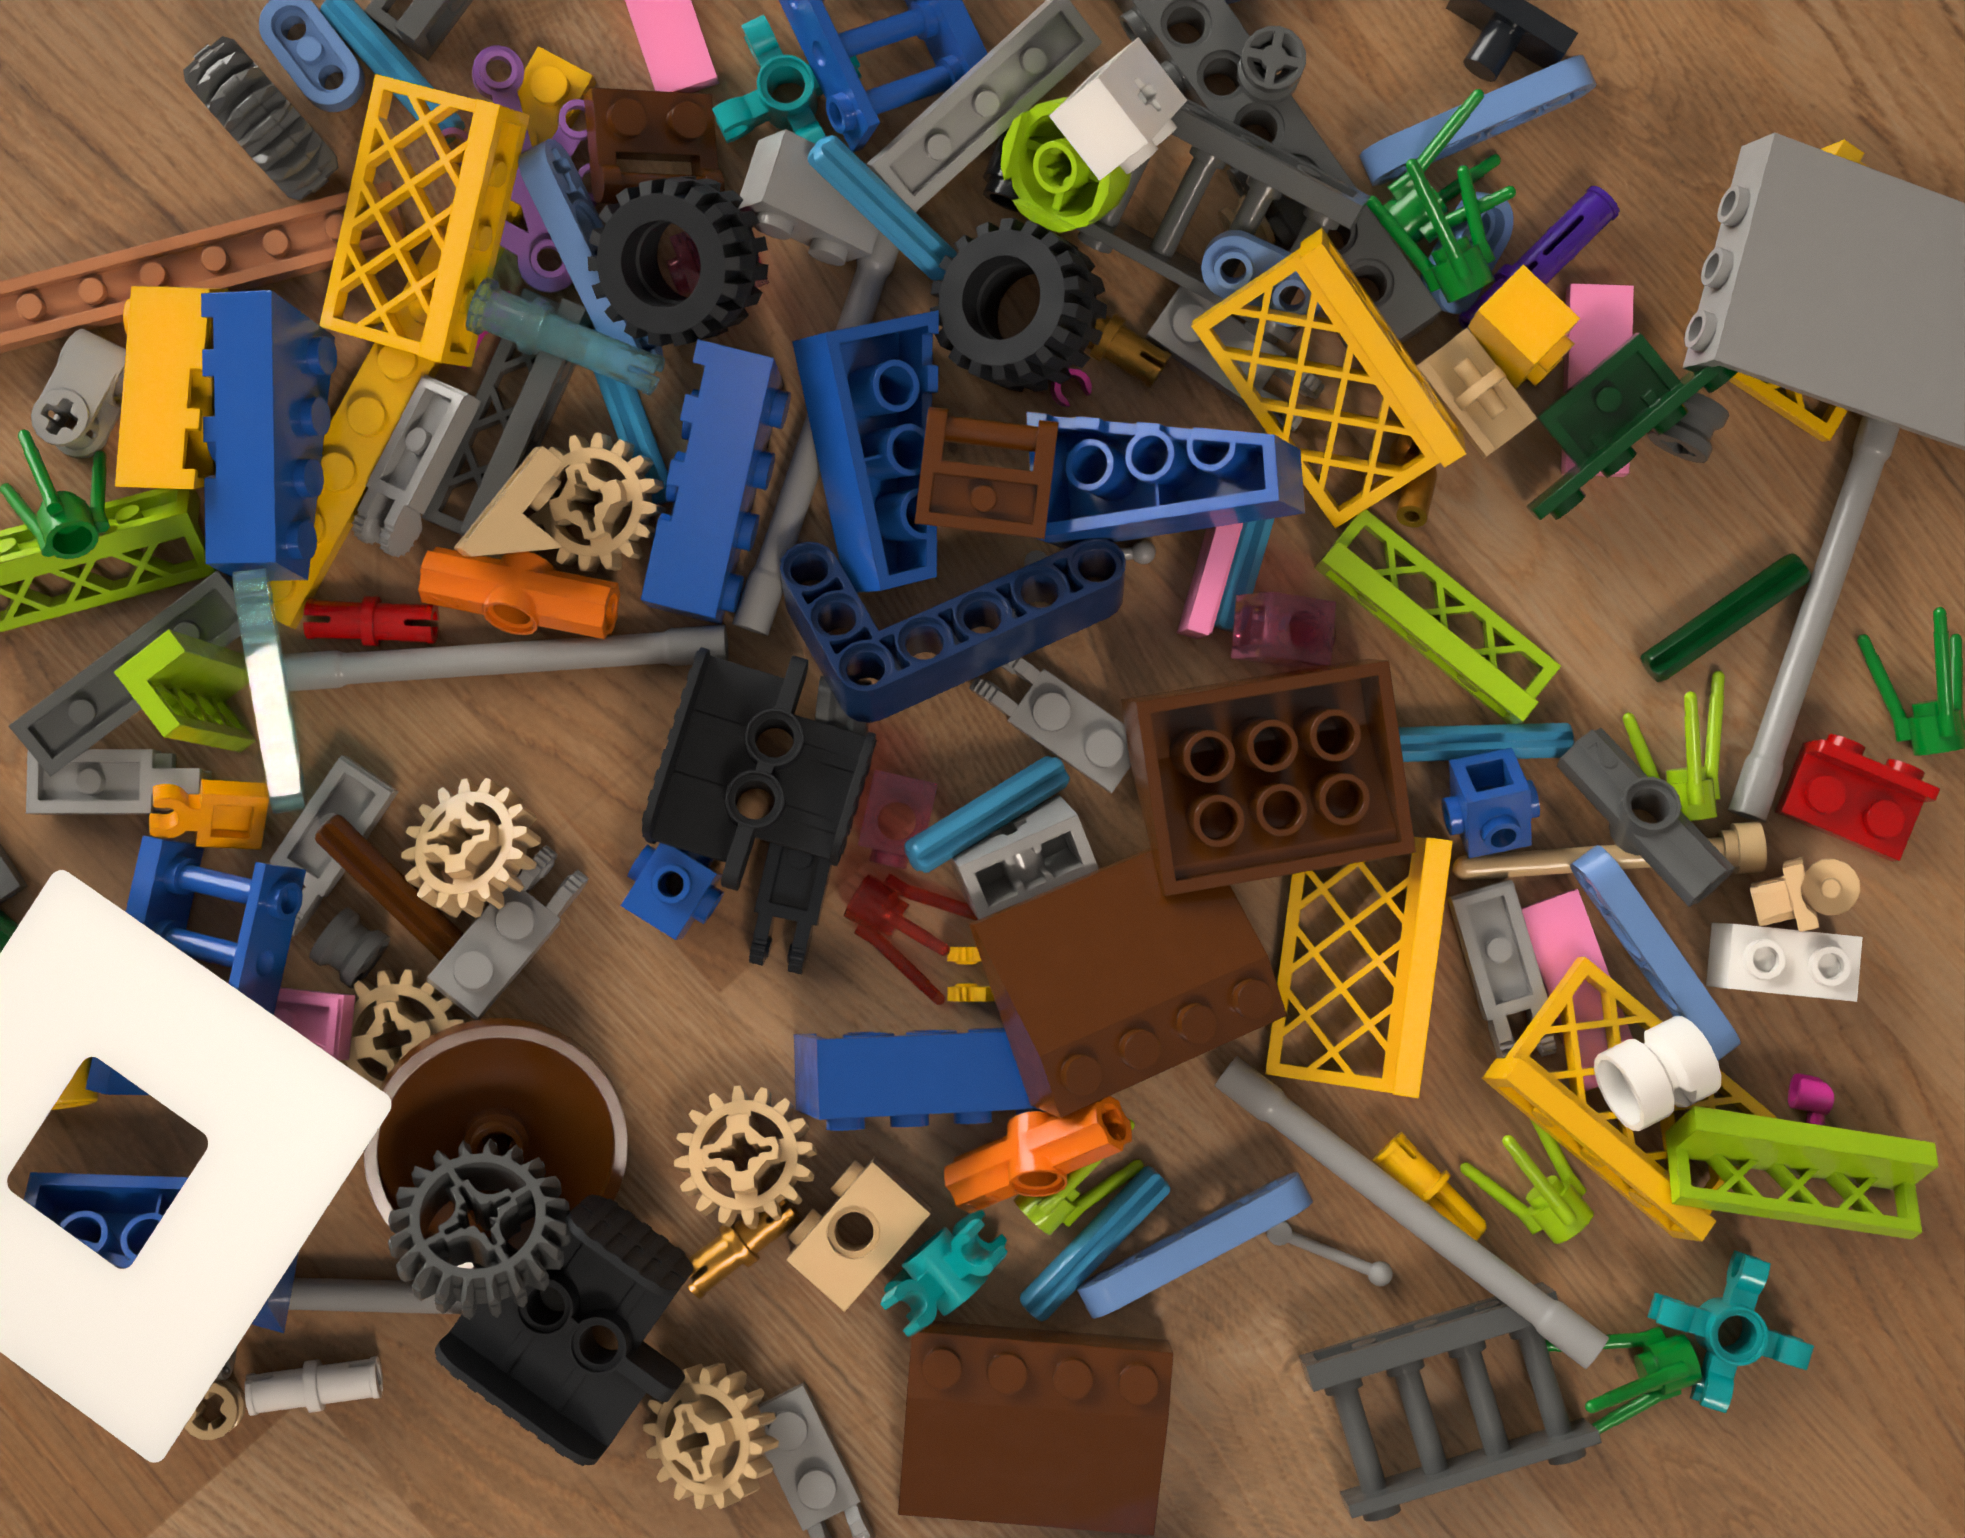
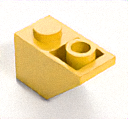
M1523 264L1478 309L1468 327L1494 363L1507 375L1506 378L1516 390L1526 379L1536 387L1562 361V357L1575 345L1567 335L1580 318Z

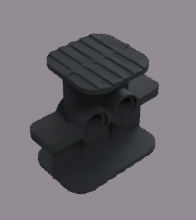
M701 647L699 651H696L693 666L689 670L687 684L683 688L680 697L681 703L679 709L677 708L674 724L672 729L670 728L667 737L668 743L666 749L663 750L661 764L654 777L655 783L647 799L648 805L642 817V837L651 844L659 842L725 862L721 885L735 891L739 890L755 838L830 860V865L838 866L841 855L844 854L847 845V836L850 835L853 826L854 815L856 816L859 798L862 796L865 787L866 776L868 777L872 755L877 742L876 734L868 732L867 736H863L794 715L808 672L807 659L792 655L785 678L713 657L709 649ZM779 728L789 733L794 741L790 751L780 757H768L761 753L756 743L764 731ZM750 789L767 791L774 799V806L771 812L760 819H750L743 816L737 809V802L744 792Z
M593 1194L583 1199L565 1218V1224H567L568 1229L571 1231V1241L567 1246L559 1247L564 1253V1264L561 1270L545 1269L549 1275L548 1287L557 1290L563 1297L564 1311H554L548 1308L541 1299L540 1290L527 1285L525 1288L528 1302L524 1308L515 1304L511 1297L501 1300L502 1313L496 1318L489 1312L488 1303L477 1304V1311L469 1321L461 1314L450 1332L435 1347L436 1360L454 1378L463 1381L468 1385L469 1389L475 1393L478 1392L488 1403L497 1406L510 1419L513 1418L519 1422L521 1427L534 1433L544 1444H549L555 1449V1452L581 1466L594 1465L600 1459L646 1393L661 1402H668L685 1379L684 1372L677 1365L643 1340L694 1270L692 1263L685 1256V1252L671 1244L666 1237L657 1234L652 1230V1227L645 1222L642 1223L635 1218L633 1213L624 1210L612 1199H606ZM489 1237L488 1239L490 1243L493 1245L492 1237ZM508 1242L506 1243L509 1257H512L519 1251ZM472 1263L477 1269L485 1268L480 1264ZM601 1325L609 1328L618 1340V1349L610 1350L600 1346L593 1336V1326Z

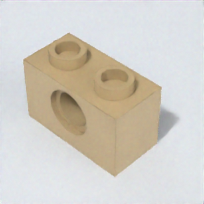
M876 1156L872 1158L865 1168L855 1160L830 1188L838 1198L822 1216L812 1209L787 1237L796 1246L790 1252L786 1261L844 1312L928 1218L932 1210V1206ZM851 1212L865 1215L872 1223L873 1236L867 1242L859 1245L844 1241L837 1228L838 1220L843 1215Z

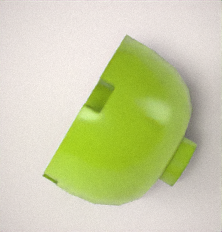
M1068 97L1036 104L1032 109L1022 112L1012 121L1003 140L1001 156L1004 180L1011 178L1013 189L1019 197L1012 200L1018 211L1031 222L1058 233L1086 227L1100 220L1119 205L1131 180V173L1126 175L1123 169L1118 166L1099 181L1049 116Z

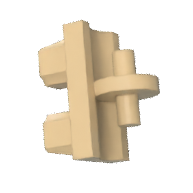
M1465 328L1443 347L1417 365L1460 430L1483 460L1537 419L1529 406L1508 381L1504 371L1494 363L1468 328Z
M1803 857L1786 860L1783 862L1782 868L1784 875L1752 882V887H1750L1759 926L1796 918L1799 932L1819 928L1818 913L1839 915L1848 911L1857 902L1860 894V880L1855 870L1846 862L1838 859H1822L1813 863L1807 870Z

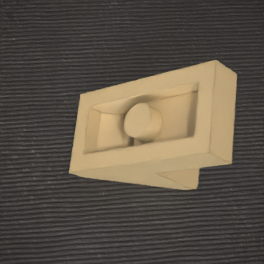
M543 446L533 448L455 545L454 549L463 556L472 557L562 548L563 546L523 513L528 506L538 512L552 497L561 484L553 475L563 462Z

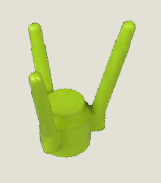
M1719 670L1715 671L1712 675L1704 766L1701 763L1698 700L1696 693L1689 691L1684 696L1687 767L1666 770L1667 783L1674 787L1680 797V811L1690 821L1717 817L1716 799H1721L1718 772L1725 675ZM1630 712L1625 713L1622 718L1641 770L1648 777L1660 779L1635 716Z
M1530 1119L1561 1179L1560 1181L1556 1175L1546 1178L1515 1138L1511 1135L1504 1136L1502 1139L1504 1147L1534 1185L1526 1196V1200L1531 1205L1530 1207H1527L1470 1163L1464 1162L1461 1164L1460 1171L1477 1184L1480 1189L1516 1215L1532 1235L1544 1230L1554 1244H1560L1582 1231L1592 1220L1594 1212L1582 1198L1587 1189L1573 1173L1558 1142Z
M1129 1119L1131 1122V1129L1133 1130L1135 1124L1132 1119ZM1102 1159L1067 1175V1186L1057 1194L1044 1197H1029L1018 1194L1014 1198V1202L1038 1228L1051 1235L1062 1223L1070 1227L1085 1210L1143 1169L1144 1164L1139 1159L1132 1161L1077 1198L1081 1194L1077 1186L1104 1160Z

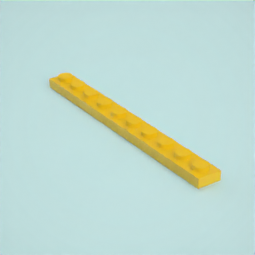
M539 46L524 70L523 83L517 92L522 112L530 115L527 130L532 147L547 139H552L558 129V116L563 105L573 99L584 100V95L591 88H594L597 83L592 74ZM573 109L566 114L565 119L569 128L572 129L581 110ZM510 200L506 221L518 227L523 218L521 206ZM432 237L417 264V268L423 278L436 270L439 265L441 250L434 237ZM501 246L499 247L495 267L505 250ZM409 280L403 291L411 287ZM417 298L396 312L395 315L405 335L408 338L421 341L427 315ZM385 325L381 330L387 331ZM374 342L333 416L328 432L324 435L321 459L324 485L321 494L317 497L314 522L317 547L314 556L310 559L308 580L242 581L238 591L251 607L296 630L304 616L306 600L315 596L353 527L354 515L358 514L357 509L368 490L366 484L421 377L427 375L435 378L442 363Z

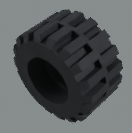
M680 176L640 182L638 187L626 188L617 194L616 197L619 203L609 204L604 207L599 217L606 225L605 227L592 229L589 243L598 246L597 255L587 258L588 271H598L600 283L592 285L593 291L597 299L607 297L611 305L604 312L612 322L626 320L627 324L624 332L635 339L648 336V344L665 346L673 343L674 346L697 342V339L704 340L728 332V327L740 324L749 316L745 307L756 305L763 293L754 286L755 281L767 279L768 264L759 263L758 252L767 251L768 248L765 236L755 238L752 227L760 223L753 210L740 212L738 209L744 199L735 191L720 192L721 183L709 178L696 180V176ZM671 223L682 228L692 238L700 256L701 270L699 281L688 298L675 292L666 283L658 265V244L663 232Z
M1015 218L1001 219L1000 228L990 222L977 226V238L972 239L964 234L954 243L959 250L954 258L947 255L944 256L939 265V268L946 271L942 282L933 280L930 294L939 298V305L931 307L930 312L939 310V325L943 328L935 336L940 347L951 351L948 358L957 366L968 370V373L1009 390L1023 392L1024 388L1034 392L1048 390V379L1058 384L1064 383L1072 378L1068 368L1072 364L1083 368L1091 358L1084 352L1089 342L1099 345L1103 332L1095 328L1096 320L1106 319L1107 305L1096 299L1097 295L1105 292L1102 278L1091 272L1096 266L1087 255L1078 251L1077 246L1037 223L1027 220L1024 224ZM1035 274L1040 287V302L1035 317L1022 332L1011 338L1003 339L998 327L1000 302L1012 284L1025 276Z

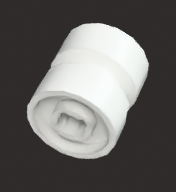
M1674 1016L1644 1032L1645 1043H1641L1636 1039H1628L1599 1053L1594 1060V1072L1604 1100L1619 1121L1632 1131H1641L1669 1117L1674 1111V1105L1686 1108L1716 1093L1721 1087L1719 1063L1711 1045L1703 1033L1683 1016Z

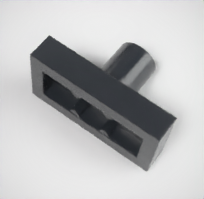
M1450 0L1446 7L1452 13L1482 30L1463 63L1472 74L1489 82L1496 81L1514 51L1543 69L1560 62L1578 32L1526 0Z

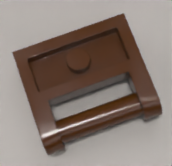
M591 88L584 95L592 193L597 204L619 203L616 195L626 188L638 187L640 182L680 176H696V180L709 178L721 183L720 192L725 191L724 176L718 168L712 94ZM616 159L691 162L692 175L621 172Z
M929 407L915 524L1045 539L1059 422L1039 420L1038 426L949 416V409ZM952 442L1035 452L1033 471L943 461L945 443Z

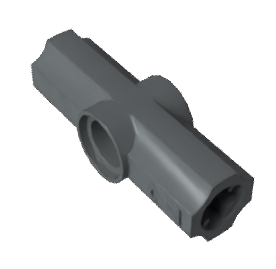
M1602 728L1589 731L1578 739L1560 758L1557 767L1607 819L1610 836L1615 844L1627 853L1640 855L1688 907L1700 903L1713 893L1735 869L1680 811V797L1674 787L1662 779L1648 777ZM1640 809L1647 811L1655 818L1657 823L1650 824L1641 821L1632 810Z

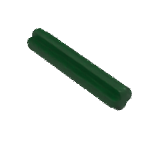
M1794 553L1783 556L1644 652L1640 659L1645 670L1656 682L1669 679L1808 583L1811 574L1807 566Z

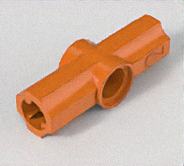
M435 547L433 551L427 550L420 568L421 576L418 592L422 603L484 615L485 619L493 626L511 634H533L538 626L605 639L608 634H612L618 618V605L621 596L618 583L556 571L554 566L546 559L528 551L505 553L502 559H496L486 556H463L456 550Z
M1108 1096L1062 1118L1041 1111L1016 1115L1006 1125V1136L954 1158L953 1163L944 1166L945 1187L953 1196L956 1207L970 1214L1017 1194L1029 1197H1044L1057 1194L1067 1186L1068 1173L1123 1151L1124 1145L1132 1142L1131 1122L1125 1116L1119 1100L1112 1096Z

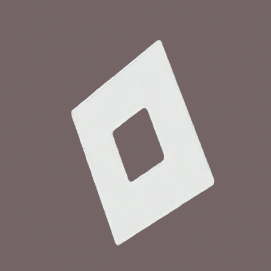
M65 870L56 871L51 875L0 953V1352L149 1462H159L164 1459L385 1120L391 1110L392 1103L390 1097L382 1090ZM89 1057H96L199 1129L208 1139L206 1152L133 1264L126 1269L117 1268L13 1193L7 1183L8 1176L82 1062Z

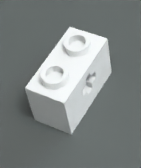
M1138 37L1091 74L1049 117L1100 181L1118 166L1127 175L1150 158L1158 150L1157 145L1177 129L1171 118L1184 105L1187 99Z
M1712 923L1706 986L1857 1002L1863 937L1810 931L1799 932V930L1741 924Z

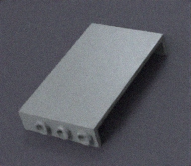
M1772 133L1741 146L1731 187L1725 192L1719 204L1717 218L1721 225L1715 248L1708 255L1702 268L1701 282L1704 285L1699 308L1691 318L1685 332L1684 342L1688 349L1683 369L1695 372L1707 366H1722L1965 451V203L1778 133Z

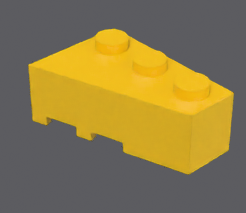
M131 286L130 299H127L123 312L127 345L115 487L197 489L204 487V478L216 475V462L209 453L207 443L203 442V417H212L215 414L214 378L202 377V350L214 349L213 318L201 317V293L228 292V289Z

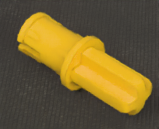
M1403 1132L1398 1133L1379 1151L1380 1153L1373 1158L1372 1161L1383 1171L1477 1241L1486 1231L1487 1225L1485 1220L1447 1182L1451 1174L1447 1170L1441 1173L1417 1150Z

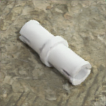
M378 1356L370 1357V1359L322 1365L320 1359L305 1361L303 1368L261 1374L249 1373L246 1375L247 1380L245 1381V1402L249 1415L254 1416L264 1412L306 1407L308 1412L312 1413L323 1411L326 1404L366 1398H382L383 1375L380 1359Z

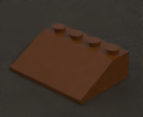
M1361 659L1121 699L1131 768L1162 895L1182 894L1416 852L1389 660Z
M1151 848L969 924L1030 1105L1059 1118L1287 1016L1269 957L1231 886L1227 885L1164 896L1162 895Z
M933 1321L911 1338L898 1515L1154 1536L1169 1418L1173 1350L1169 1341L1164 1339Z

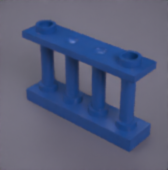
M779 0L826 98V111L829 121L837 133L843 134L852 152L864 148L880 124L878 114L942 92L945 93L988 54L962 0H905L908 11L839 34L822 2L824 0ZM913 36L924 40L935 63L934 68L865 91L850 57Z
M143 835L126 913L189 957L232 968L228 984L274 1015L296 915L302 905V888L306 870L256 862L252 879L200 867L204 847H195V844L184 841ZM194 892L246 904L238 943L186 930ZM92 1057L85 1089L105 1095H149L96 1057Z

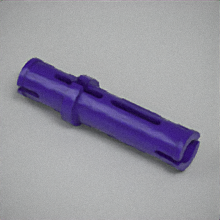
M1590 186L1586 193L1513 265L1504 264L1495 273V283L1468 310L1463 311L1458 316V322L1463 330L1465 328L1469 329L1468 325L1478 309L1523 264L1546 285L1611 220H1614L1619 215L1620 209L1614 199L1602 188Z

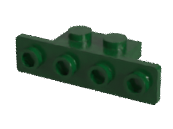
M1636 332L1536 416L1575 466L1526 507L1539 520H1542L1549 513L1555 520L1561 518L1585 498L1586 494L1581 490V487L1601 471L1608 478L1618 472L1637 455V452L1632 447L1634 443L1651 429L1657 436L1669 430L1689 412L1683 404L1702 387L1708 393L1714 392L1738 372L1722 366H1707L1695 372L1689 371L1679 380L1640 332Z

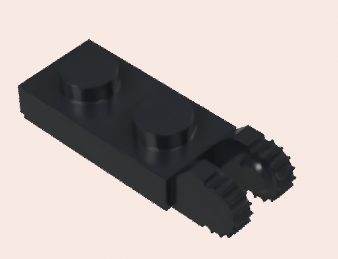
M774 843L769 844L754 912L758 913V918L751 944L749 963L763 966L766 958L769 957L773 942L775 917L797 922L794 940L790 944L787 955L788 972L802 975L812 939L813 926L819 925L832 869L830 860Z

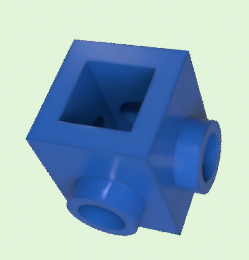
M1512 747L1449 760L1450 797L1442 798V813L1449 835L1459 834L1468 858L1531 846V819L1540 816L1539 798L1533 781L1526 780Z
M659 843L656 849L646 845L627 875L635 883L620 906L674 940H681L688 932L694 920L704 925L718 906L724 895V891L716 887L722 877V873L711 867L714 861L712 858L663 843ZM675 873H678L684 882L683 890L677 896L670 892L668 886L671 876Z

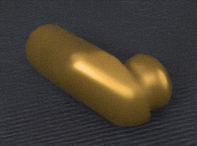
M1401 434L1399 439L1392 443L1389 450L1390 464L1402 466L1422 453L1411 436ZM1435 466L1399 488L1401 495L1396 517L1400 524L1406 527L1418 528L1427 522L1437 480V469Z

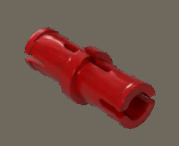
M365 596L362 602L308 598L303 615L329 616L331 619L328 623L303 622L305 637L313 640L316 638L361 639L364 646H379L381 640L435 644L439 632V627L414 626L412 624L413 620L439 621L437 605L382 603L381 598L376 596Z

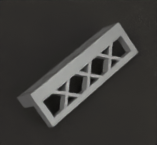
M1046 0L867 163L868 167L910 208L917 212L1005 132L1016 117L1022 112L1028 111L1093 52L1102 41L1070 0Z

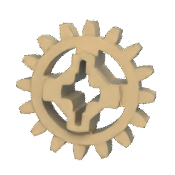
M594 433L590 446L584 437L578 435L569 436V453L553 446L548 449V451L563 462L553 475L561 484L539 512L532 514L528 518L537 526L545 527L546 533L563 546L557 552L556 562L572 566L578 560L580 571L596 573L601 560L605 569L620 570L622 568L621 553L629 558L639 560L644 555L638 540L641 537L654 539L656 530L649 525L650 517L660 516L661 513L666 514V508L652 503V495L664 488L663 481L645 477V474L654 463L650 458L641 455L632 458L635 445L619 439L613 445L611 436ZM600 461H606L616 466L626 479L621 481L609 479L607 468L601 467ZM596 492L602 493L603 502L594 506L595 514L589 513L588 505L597 500ZM630 511H631V514H630V517H629V519H628V522L626 523L625 527L623 528V524H624L626 518L628 517V515H629V513H630ZM570 525L581 527L584 539L590 540L591 546L576 540L566 527Z
M467 778L461 779L457 795L442 787L438 790L440 804L435 809L424 804L419 807V811L425 818L422 826H410L407 828L406 833L416 840L415 847L403 851L401 858L414 866L405 875L407 882L419 889L417 896L434 908L441 909L451 917L457 918L460 912L464 910L474 918L481 917L485 901L501 909L505 906L502 894L505 889L510 887L518 892L523 890L524 885L517 875L521 869H535L537 863L528 857L526 852L527 849L539 845L541 837L529 829L537 820L535 814L523 806L524 800L509 788H501L494 781L487 778L484 779L480 787ZM489 812L497 814L502 824L496 825L489 818ZM442 870H445V873L453 878V884L446 883L441 874Z
M390 969L378 972L377 988L366 979L358 980L353 984L359 999L354 1004L349 1060L345 1061L348 1065L347 1067L377 1088L380 1087L385 1077L375 1072L364 1058H373L387 1067L389 1073L402 1057L425 1039L444 1029L470 1021L468 1018L454 1019L451 1010L457 1005L447 997L441 999L437 995L439 991L427 981L422 986H419V975L416 969H405L399 983H397ZM405 996L416 999L424 1004L435 1018L427 1020L411 1009L410 1000L405 999ZM373 1007L376 1018L367 1033L359 1036L363 1019ZM397 1029L402 1031L409 1030L411 1042L406 1043L402 1048L400 1046L390 1047L388 1034L396 1032Z
M741 1085L734 1086L732 1102L726 1104L715 1093L709 1095V1102L713 1111L705 1116L701 1112L692 1109L688 1115L697 1125L694 1134L687 1132L678 1133L676 1138L689 1149L688 1155L674 1160L675 1168L682 1172L691 1173V1177L680 1185L682 1192L687 1196L702 1193L696 1209L707 1216L717 1207H720L718 1222L729 1228L734 1223L737 1214H742L745 1225L750 1229H757L759 1213L763 1211L778 1222L782 1219V1212L779 1206L782 1200L787 1199L797 1205L802 1202L801 1196L794 1189L797 1180L810 1182L813 1181L815 1176L802 1165V1159L817 1155L816 1147L812 1143L799 1141V1138L810 1129L808 1123L804 1118L788 1122L795 1107L784 1098L772 1108V1094L767 1088L761 1087L756 1093L754 1100H749L746 1091ZM756 1117L766 1119L775 1124L780 1129L784 1138L778 1139L776 1136L764 1138L759 1134V1125L756 1123ZM727 1124V1129L714 1144H709L715 1132L721 1126ZM749 1144L759 1153V1156L750 1158L748 1160V1170L743 1171L732 1159L742 1156L743 1145ZM784 1169L778 1181L769 1190L764 1192V1185L774 1172ZM714 1175L716 1178L729 1177L731 1179L732 1191L735 1192V1198H730L717 1192L707 1176Z
M719 1362L704 1367L701 1363L682 1370L685 1374V1379L668 1402H661L655 1398L649 1400L648 1406L658 1417L657 1420L643 1424V1431L656 1437V1446L647 1450L646 1456L649 1459H661L664 1466L656 1477L660 1483L671 1478L677 1482L674 1492L675 1499L680 1501L694 1495L696 1509L702 1510L714 1504L719 1509L741 1501L743 1497L757 1492L760 1489L757 1478L772 1472L774 1466L763 1455L765 1452L777 1448L779 1440L766 1435L765 1426L772 1423L776 1417L773 1412L761 1413L757 1406L765 1394L762 1388L749 1393L744 1389L747 1373L741 1370L727 1375L725 1363Z

